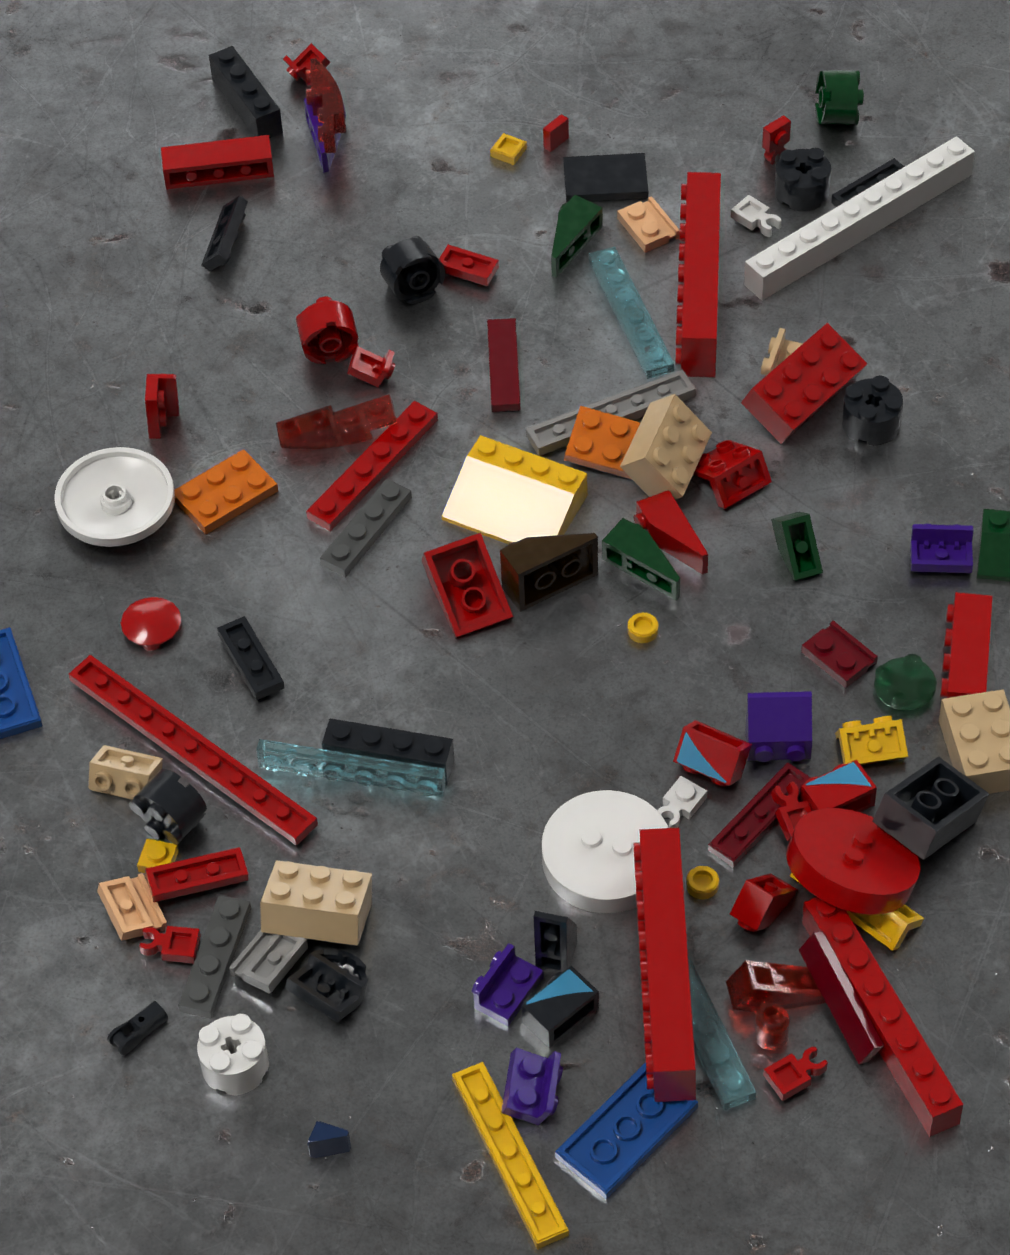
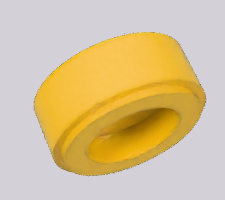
M644 612L633 615L628 621L629 637L637 643L653 641L658 635L657 619L653 615Z
M697 866L691 869L686 878L688 893L694 898L701 900L713 897L719 889V876L717 872L708 866Z

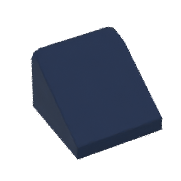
M317 1121L307 1143L309 1156L311 1158H319L350 1152L349 1131Z

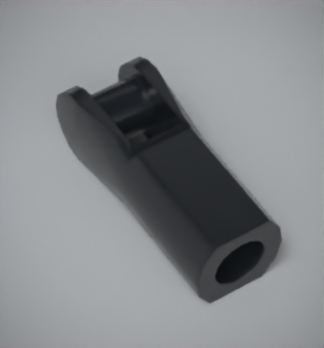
M153 1001L130 1020L113 1029L109 1033L107 1041L110 1044H116L121 1055H126L146 1036L168 1020L167 1013L156 1001ZM130 1032H133V1034L130 1035L129 1037L126 1036V1035H128Z

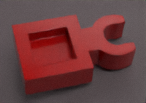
M784 115L763 127L762 148L766 150L764 158L772 165L775 164L777 154L780 156L781 152L786 150L784 145L790 141L791 120Z
M790 782L786 787L788 796L782 793L779 785L775 786L771 791L774 802L781 806L775 814L787 842L790 841L798 821L807 813L812 812L807 800L798 801L799 789L795 782Z
M167 926L166 933L163 934L152 927L143 928L144 939H152L153 942L149 944L140 943L141 954L151 956L161 952L162 961L194 964L201 937L200 929Z
M816 1046L806 1049L803 1057L799 1060L791 1053L764 1069L763 1076L782 1101L810 1086L812 1078L809 1075L819 1076L827 1070L828 1062L826 1060L818 1064L810 1061L817 1056L818 1049Z

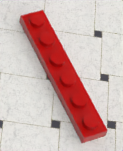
M414 400L307 509V519L331 532L438 421V413Z

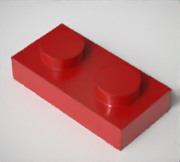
M449 244L439 258L446 274L484 286L489 285L499 268L498 259Z

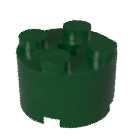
M826 70L819 72L815 94H819L818 103H815L816 118L819 124L858 125V105H863L864 101L863 89H858L860 84L859 70Z

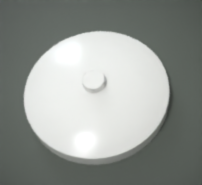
M127 447L106 448L81 457L65 470L55 490L56 511L63 527L71 535L83 542L105 547L128 545L150 536L166 522L172 512L175 501L173 480L166 466L147 452Z

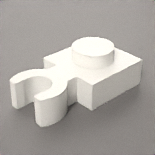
M750 195L731 209L730 217L751 231L755 227H759L764 236H772L771 226L777 229L781 228V218L770 214L768 206Z
M680 776L664 795V806L660 807L657 811L663 818L672 819L669 823V828H678L680 817L684 816L690 820L706 800L707 790Z

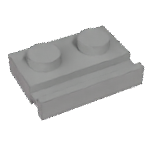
M260 930L229 967L231 976H239L243 978L244 982L267 993H271L308 949L307 940L300 937L263 933Z

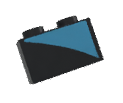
M570 966L563 973H556L538 993L533 992L526 997L522 1004V1022L550 1048L599 1009V991L575 968Z

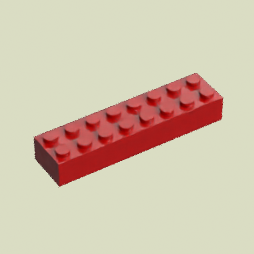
M687 172V183H681V200H686V203H681L680 220H686V223H680L679 241H685V243L679 244V261H684V264L678 265V282H684V284H678L677 303H683V305H677V324H682V326H677L676 345L682 346V348H676L675 365H681V370L683 369L687 377L715 378L721 173Z
M679 827L639 829L640 842H635L633 845L647 1090L654 1089L655 1102L696 1100V1069Z

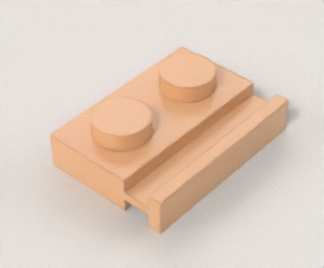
M652 196L648 197L646 202L642 203V201L617 210V219L645 253L669 243V240L672 238L676 240L680 238V230Z
M143 873L131 879L127 876L99 883L97 892L121 941L144 936L143 928L147 927L159 929L160 932L165 931L167 921L158 903L153 902L149 885Z

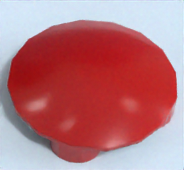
M159 597L143 598L132 603L124 611L120 622L122 632L128 640L138 645H143V648L147 651L158 649L161 644L173 638L182 628L179 609L173 602Z

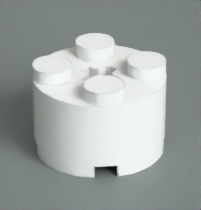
M237 1014L235 1016L223 1017L200 1030L197 1052L203 1077L211 1088L225 1091L229 1095H241L254 1090L263 1081V1076L268 1071L269 1057L264 1034L249 1016Z

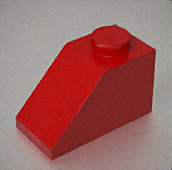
M771 873L745 881L730 915L738 919L737 923L746 930L754 932L755 930L768 928L792 900L798 889Z

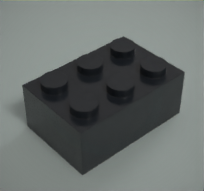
M938 756L886 792L872 822L924 860L977 821L989 793Z

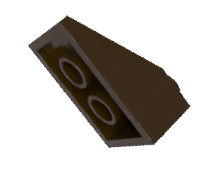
M595 533L526 537L508 544L505 548L500 549L503 590L521 612L597 576L598 536Z

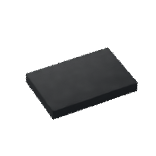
M645 153L563 157L566 203L574 195L588 201L648 198Z

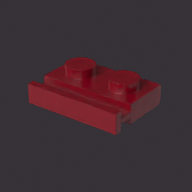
M835 621L830 622L829 627L821 629L803 643L801 647V653L845 689L865 674L870 666H875L878 660L876 654Z

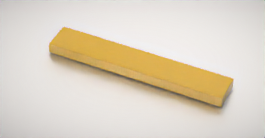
M484 1062L453 1073L452 1080L536 1248H542L568 1237L569 1230L511 1116L501 1113L503 1100Z

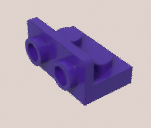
M508 943L502 952L498 951L494 955L486 975L479 976L472 988L474 1008L509 1026L521 1010L526 997L534 992L544 978V970L516 956L515 946Z
M516 1047L510 1055L501 1113L535 1125H540L549 1115L552 1116L558 1105V1096L555 1095L556 1086L563 1073V1067L560 1066L561 1053L554 1051L546 1058Z

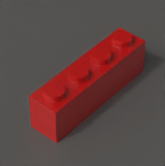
M269 135L161 147L166 190L274 177Z
M955 592L954 604H948L946 622L952 623L951 629L946 628L944 647H950V654L944 653L942 672H948V679L942 678L940 697L950 698L986 692L993 596Z

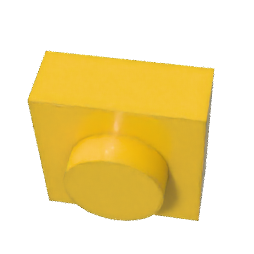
M146 839L137 863L138 872L145 873L146 868L175 862L179 852L178 845Z

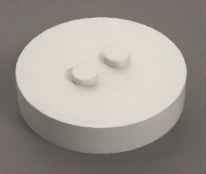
M600 790L576 796L560 806L545 826L542 836V865L546 879L552 889L562 899L577 908L603 914L619 913L637 907L633 843L640 842L639 829L668 828V825L652 805L629 793Z

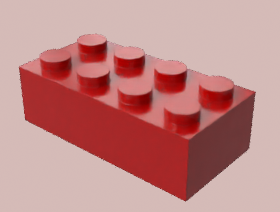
M827 322L759 381L745 396L741 404L780 444H783L855 380L868 363Z

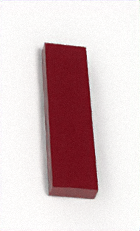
M516 318L488 319L492 412L520 411Z
M787 762L708 844V851L734 868L778 822L775 812L781 806L774 802L771 791L775 786L779 785L782 793L788 796L786 787L790 782H795L799 789L797 797L799 800L801 785L811 777Z
M813 932L799 948V952L858 1064L868 1063L884 1044L824 932Z

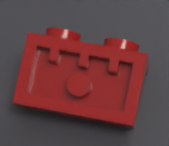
M147 374L145 406L149 439H161V427H167V417L179 416L178 388L175 374Z

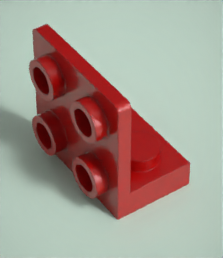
M732 440L722 441L716 445L714 450L703 453L693 473L695 476L710 481L718 507L723 509L772 482L762 451Z

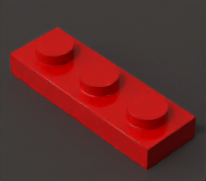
M240 847L145 869L153 902L248 881L249 876Z

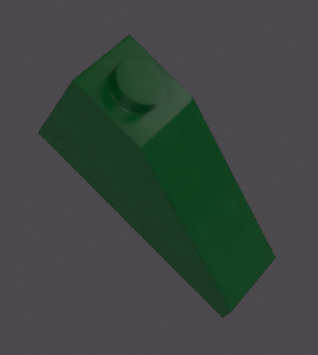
M574 195L567 203L560 207L551 254L553 277L557 278L603 227V207L577 195Z
M622 518L602 540V560L677 601L680 597V577L649 532L641 525Z

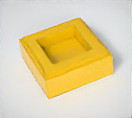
M503 133L490 149V157L515 165L527 149V141Z

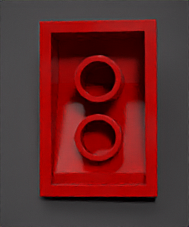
M481 532L423 553L422 564L455 638L513 618Z

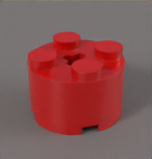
M324 296L318 298L316 303L308 306L296 316L302 349L308 360L317 364H326L325 360L335 358L336 362H341L353 355L354 350L358 346L359 338L353 313L348 305L334 301L331 297Z

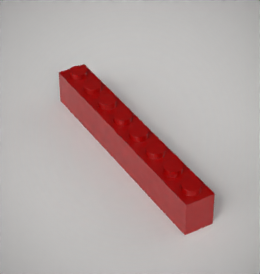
M818 897L805 901L802 917L803 926L809 936L813 932L823 931L884 1044L878 1052L928 1136L931 1137L959 1125L963 1109L961 1099L846 910L830 905Z

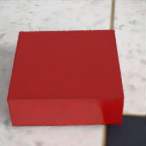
M562 114L543 128L544 149L552 152L569 139V118Z

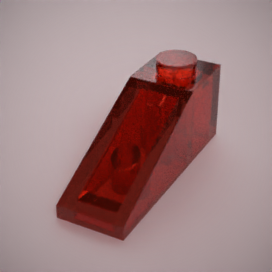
M745 960L726 981L732 1008L736 1011L766 1013L826 1003L808 967Z

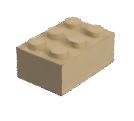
M676 394L656 400L649 404L620 467L649 497L669 490L674 499L681 498L688 487L712 432Z
M1004 689L942 699L939 724L952 766L989 794L1010 791V707Z
M276 860L260 902L261 932L358 946L372 905V873Z

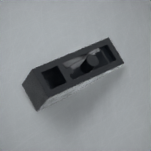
M535 911L533 916L535 966L545 971L563 973L571 966L577 945V924L568 917Z

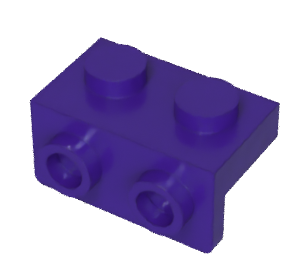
M913 524L910 540L911 571L972 573L973 526L959 524Z

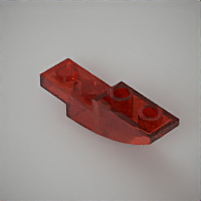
M316 58L310 59L311 70H306V85L311 86V88L306 89L307 105H312L313 116H318V123H323V126H318L319 142H324L325 153H336L335 134L346 133L343 100L338 85L330 72Z
M388 394L336 412L329 405L277 422L276 427L282 448L313 450L373 439L372 431L398 422L392 398Z

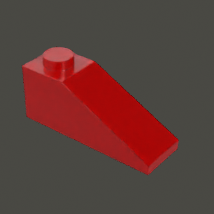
M667 490L637 501L636 515L633 517L634 523L641 525L647 530L660 549L700 574L708 573V553L671 492Z

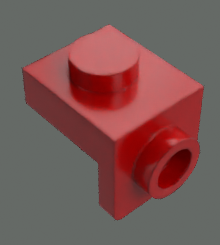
M312 43L294 61L287 55L283 58L289 65L286 71L296 81L302 78L308 85L331 63Z
M357 346L353 352L347 374L379 387L384 378L389 379L394 371L395 363L392 360L395 352L389 349L383 358Z

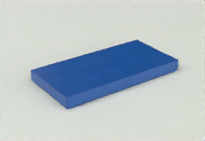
M10 627L0 630V739L43 726Z
M645 1062L555 1151V1158L603 1198L607 1199L698 1108V1101L655 1102L654 1089L647 1090Z

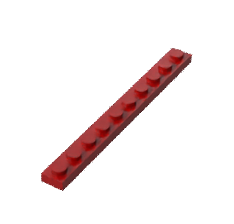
M89 655L68 674L73 684L297 846L318 826L317 818L92 655Z

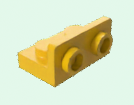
M882 716L874 718V723L861 725V720L842 723L843 728H839L835 735L836 739H839L843 764H848L856 759L860 765L906 759L908 751L902 719L892 720V716Z

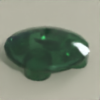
M908 654L905 657L891 659L876 669L874 687L877 696L884 704L894 709L909 711L921 708L930 702L936 692L937 681L934 672L916 654Z

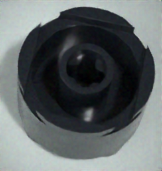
M820 148L784 150L781 152L776 164L775 196L781 204L782 201L790 205L789 209L794 211H811L819 208L821 202L825 199L827 201L830 194L831 164L824 156V151Z
M414 236L404 239L394 245L387 246L382 251L381 275L399 300H405L409 304L424 302L436 293L434 289L438 286L439 282L441 285L443 284L445 268L430 246L421 237Z
M881 375L863 379L849 385L846 388L842 421L843 429L848 437L858 442V439L867 441V445L871 446L883 445L892 441L897 435L902 420L903 396L900 390L890 383L887 377Z
M161 769L135 795L129 806L147 823L144 828L149 835L155 839H159L162 836L173 844H178L204 817L207 806L201 795L190 783L185 788L178 782L181 776L171 770Z

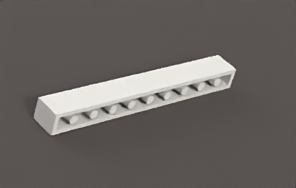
M957 136L746 260L744 285L763 301L970 177L973 172L975 151Z

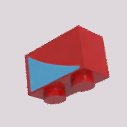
M695 720L683 727L673 762L682 765V768L687 772L693 774L701 773L710 777V780L717 785L730 786L741 779L752 744Z
M856 759L848 764H840L832 771L820 777L814 776L801 785L800 802L807 800L812 811L824 808H841L862 812L875 806L877 787Z

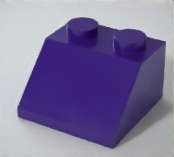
M812 691L747 693L746 742L752 744L747 758L748 761H800L811 759Z

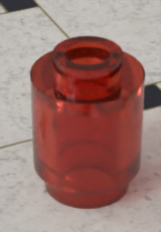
M775 1003L766 1004L756 1014L755 1040L760 1047L766 1050H778L788 1041L790 1017L781 1005Z

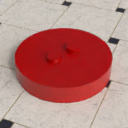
M841 808L818 809L804 815L796 824L786 851L787 863L791 872L809 892L840 909L869 915L890 913L900 909L907 903L920 874V862L916 854L872 822L874 817Z

